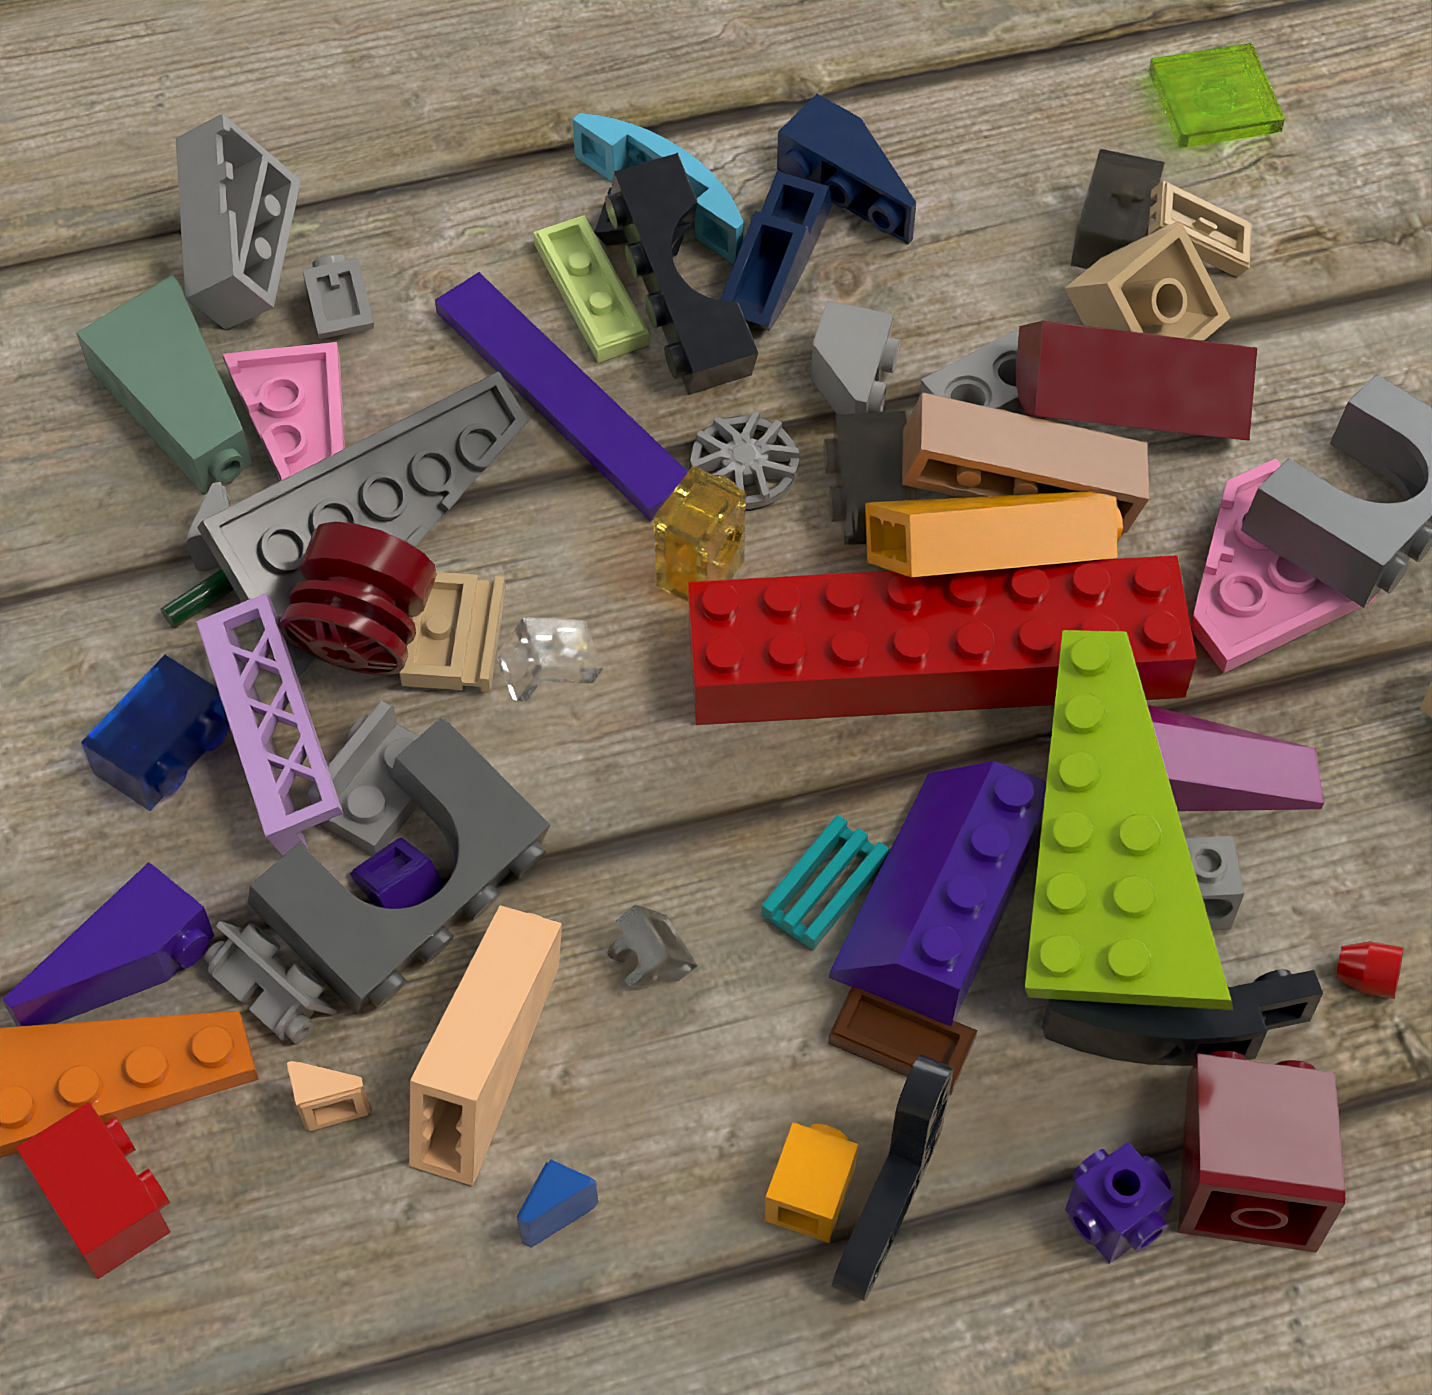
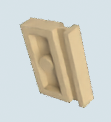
M436 572L437 576L425 610L417 617H409L415 623L416 635L414 641L407 646L409 655L404 669L400 671L402 686L463 690L464 686L481 687V692H491L506 593L505 579L502 576H495V581L478 580L477 575Z

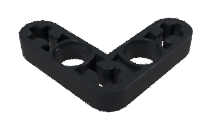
M921 1054L914 1062L897 1103L889 1154L840 1259L832 1282L833 1288L864 1302L868 1298L939 1140L954 1068Z

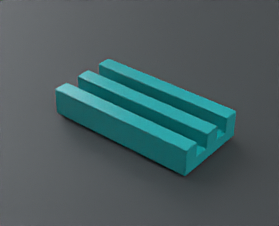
M838 814L762 904L761 916L813 951L879 871L889 853V848L881 842H878L876 846L869 842L868 834L857 828L855 832L847 827L848 821ZM839 842L844 846L788 914L783 912L784 908ZM857 854L863 857V862L810 927L807 928L801 924L803 919L827 892Z

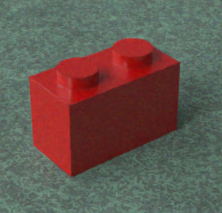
M90 1101L16 1147L97 1279H100L171 1233L159 1211L170 1204L160 1184L149 1168L138 1175L135 1173L126 1159L128 1155L136 1151L127 1133L115 1116L102 1122Z

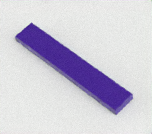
M480 272L435 299L436 313L497 372L499 371L502 377L649 521H652L695 491V478Z

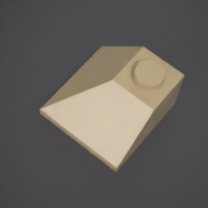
M1182 221L1172 223L1102 257L1064 288L1084 326L1204 341L1230 319Z

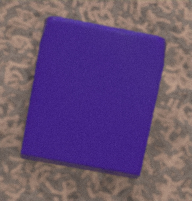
M402 837L390 843L350 872L354 882L375 906L381 908L402 909L416 906L434 897L445 887L431 859Z

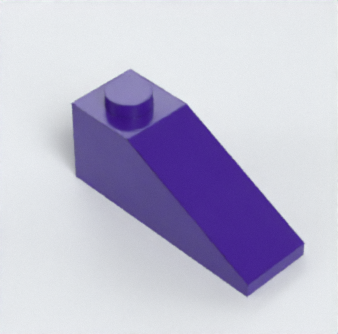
M148 862L13 988L2 1001L17 1027L57 1024L165 983L182 967L188 968L194 965L204 955L210 940L215 936L205 908Z

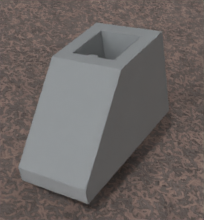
M827 300L813 341L811 380L851 434L864 438L870 416L880 418L887 393V383H883L881 380L884 372L894 373L901 340L892 338L894 314Z

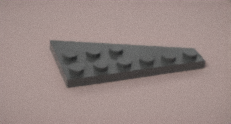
M498 371L202 520L197 528L241 602L266 593L272 601L278 621L280 622L283 611L291 604L289 595L292 588L298 582L307 581L302 575L300 565L312 533L319 524L334 521L356 523L382 530L416 547L529 420ZM260 617L253 620L262 636L265 628ZM284 637L297 678H299L315 657L297 648Z

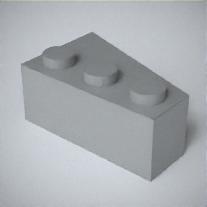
M222 113L177 137L176 153L185 298L227 330L274 308L301 179Z

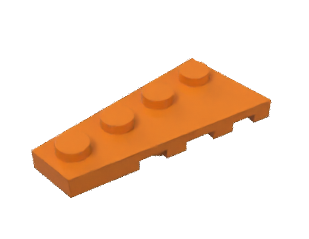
M240 1010L0 1028V1158L19 1153L16 1149L17 1146L89 1101L102 1122L107 1121L113 1116L121 1122L259 1080Z

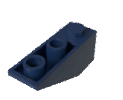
M816 94L778 131L777 170L829 186L831 201L834 205L849 210L870 222L879 231L889 233L904 243L909 244L913 240L915 199L863 120L825 97Z

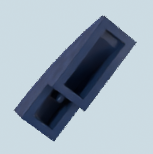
M779 171L776 172L761 212H754L720 298L722 301L738 302L747 324L770 331L784 309L809 261L832 207L829 186Z

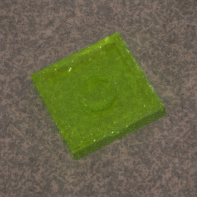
M1252 43L1151 58L1148 72L1179 148L1282 132L1285 117Z

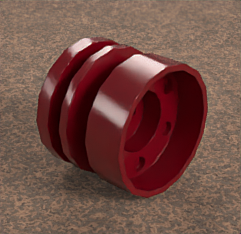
M337 521L319 524L312 533L300 565L302 575L307 581L298 582L292 588L289 595L291 604L283 611L278 624L283 636L307 654L340 668L379 676L399 673L404 669L409 655L407 646L414 641L416 635L415 623L409 617H417L425 610L437 576L435 564L425 553L410 543L382 530L356 523Z

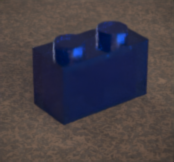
M164 654L82 740L81 745L94 775L151 811L164 796H170L180 788L187 776L188 770L206 751L215 749L223 741L230 725L218 688Z

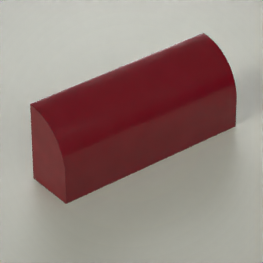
M1042 320L1019 326L1016 359L1017 393L1023 410L1030 416L1250 441L1258 348Z

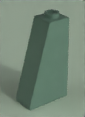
M172 275L76 332L87 367L91 373L204 495L208 493L212 483H228L239 476L244 469L252 465L241 423L181 286Z

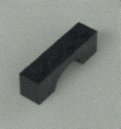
M675 153L614 171L611 194L605 197L608 216L615 229L623 228L628 241V245H625L626 260L633 277H642L648 292L644 297L646 311L654 328L662 327L668 342V345L664 347L665 358L672 376L675 379L682 377L688 395L751 376L759 352L739 303L717 300L699 293L682 278L673 260L672 248L679 238L692 228L698 203L679 154Z

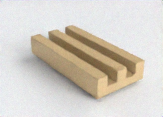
M1164 180L1151 190V199L1157 203L1150 207L1149 217L1156 221L1149 225L1148 235L1172 223L1182 221L1202 261L1236 277L1250 268L1252 223Z

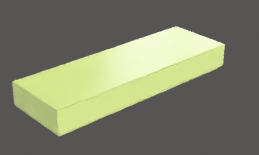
M585 215L533 232L534 245L597 363L650 345L649 331Z

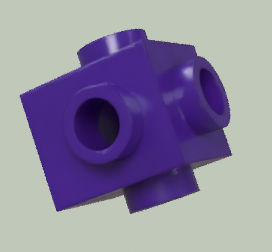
M1129 1141L1110 1155L1104 1149L1096 1151L1074 1170L1072 1176L1075 1180L1065 1211L1069 1214V1218L1079 1235L1087 1243L1095 1246L1109 1264L1131 1247L1135 1252L1145 1249L1167 1229L1168 1224L1164 1219L1174 1198V1194L1170 1191L1171 1184L1169 1178L1153 1158L1147 1155L1141 1157Z

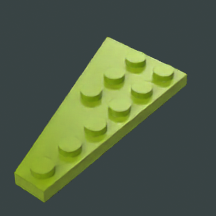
M1063 630L1025 980L1028 998L1233 1010L1231 996L1127 632Z

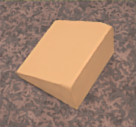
M287 1062L296 1106L305 1131L309 1130L310 1132L368 1116V1113H371L361 1077L301 1062Z

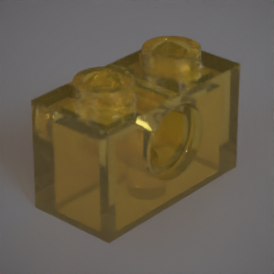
M694 465L654 516L656 586L688 602V582L728 580L733 578L745 561L746 491L738 488L734 482L722 475H712Z

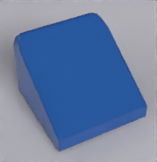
M550 1159L549 1163L546 1162L517 1215L522 1243L532 1248L594 1209L599 1202L596 1181Z

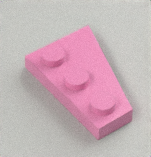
M337 342L222 354L226 369L280 481L345 449L341 368Z

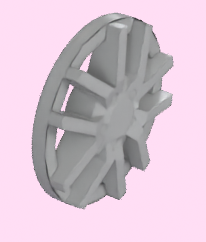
M752 412L751 416H735L726 419L718 416L713 419L712 425L704 431L700 430L697 433V439L693 444L690 454V469L697 487L711 500L731 508H759L779 500L791 489L798 476L799 450L792 437L782 428V422L775 420L773 423L760 418V413ZM744 428L741 434L735 429ZM756 429L766 432L759 440L752 438ZM720 434L728 443H722L714 437ZM778 439L783 446L773 445V443ZM703 449H706L708 452L711 453L710 455L700 458ZM790 461L789 466L783 465V464H779V463H775V462ZM721 469L707 478H705V476L702 474L705 472ZM765 478L782 481L778 486L769 490ZM733 482L735 483L736 495L727 494L717 488ZM756 483L759 494L745 497L743 485Z

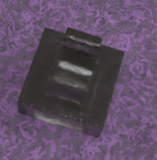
M635 904L616 920L626 937L616 940L610 946L607 952L610 959L622 963L630 959L635 953L638 956L637 968L624 979L627 986L645 989L651 986L658 976L679 982L698 966L666 914Z

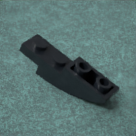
M1279 969L1259 976L1252 983L1228 987L1233 1010L1049 999L1042 1029L1045 1039L1077 1051L1113 1060L1147 1065L1193 1066L1197 1054L1208 1055L1216 1051L1236 1052L1249 1060L1256 1059L1268 1030L1310 1022L1323 995V991L1315 970L1292 974L1290 970Z

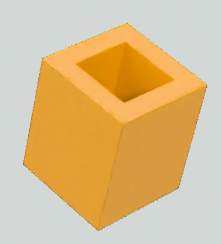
M792 1122L765 1197L764 1221L830 1243L856 1169L858 1144L848 1141L847 1136L843 1132L831 1126L811 1124L809 1127Z

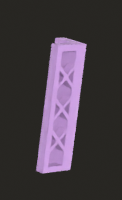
M264 593L196 622L265 837L284 856L299 842L308 849L303 830L342 815L343 811L282 630L278 625L279 621L271 599ZM261 617L265 628L262 637L253 653L244 650L233 628ZM271 649H272V652H273L275 661H273V660L267 658L268 655H269V653H270V651H271ZM261 668L280 675L283 682L271 705L260 702L254 681ZM288 703H290L293 714L284 711ZM278 722L298 728L300 738L288 760L278 756L271 736ZM306 756L308 757L311 768L302 765ZM296 775L317 783L322 801L296 811L289 791Z

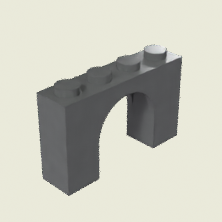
M1377 374L1347 402L1330 444L1386 478L1398 489L1405 501L1385 504L1353 497L1288 458L1258 487L1241 528V531L1363 608L1381 589L1391 593L1406 573L1410 564L1408 560L1411 558L1416 562H1420L1432 547V407Z
M443 716L395 757L390 778L435 822L448 842L452 856V875L439 893L419 905L408 908L388 909L370 905L345 889L300 842L250 885L248 904L356 1015L370 1002L377 1008L386 1004L406 983L407 980L401 975L404 970L418 957L425 964L432 961L453 940L454 936L449 932V929L465 914L472 921L477 919L500 896L501 893L495 888L498 883L511 871L518 878L522 877L546 853L541 844L550 824Z

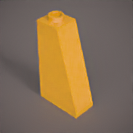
M1091 491L865 503L867 562L909 577L1118 558L1117 541L1121 538L1123 530L1122 516L1117 507L1116 497Z

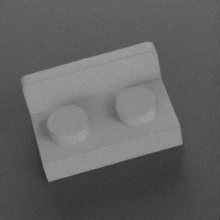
M380 701L369 716H361L352 726L345 746L332 762L326 761L343 814L319 825L371 855H375L389 844L418 807L390 778L395 757L419 737V735L397 724L392 705ZM310 781L308 792L311 805L322 801L317 783Z

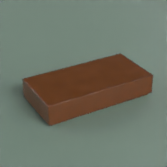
M851 987L831 1029L828 1044L908 1077L917 1057L920 1054L954 1068L949 1095H951L976 1040L978 1030L956 1021L953 1022L951 1027L865 990Z

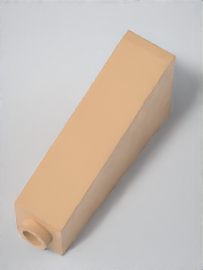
M499 906L410 1080V1167L467 1185H474L557 974L560 960L562 923L545 919L533 913H525Z

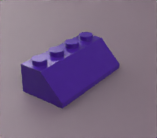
M996 761L928 773L830 970L829 978L853 988H860L952 1027L1041 834L1047 781Z

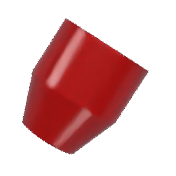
M1372 941L1344 945L1341 947L1336 978L1360 993L1395 999L1404 947Z

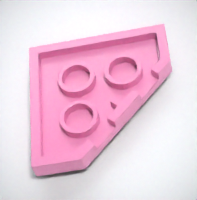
M1276 458L1227 480L1190 624L1194 635L1223 673L1361 608L1354 601L1241 531L1258 487L1281 466ZM1377 594L1371 599V601L1368 604L1375 601Z

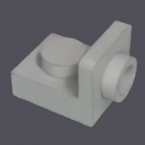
M329 255L313 261V267L303 269L304 285L309 297L319 340L374 328L359 258L346 260L344 255Z

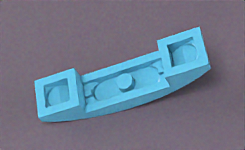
M579 113L572 119L575 157L611 182H613L614 171L678 153L698 201L694 217L695 239L734 265L743 243V220L731 195L707 167L683 148L637 125L614 118Z

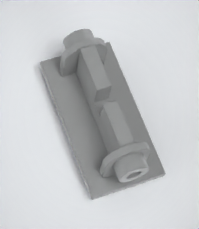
M221 921L216 925L229 939L226 943L223 941L215 943L206 952L204 961L209 964L208 973L239 1001L244 1003L248 1001L259 986L262 987L264 991L249 1010L281 1040L290 1038L294 1043L303 1041L313 1029L314 1024L309 1018L315 1011L334 1015L338 1011L320 995L326 987L314 974L296 963L290 968L276 955L281 946L264 930L252 923H249L245 929Z

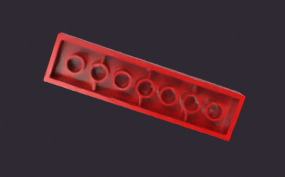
M1177 555L1100 559L921 577H909L894 571L688 582V622L696 725L1055 705L1063 630L1127 632L1146 700L1186 698L1197 661Z

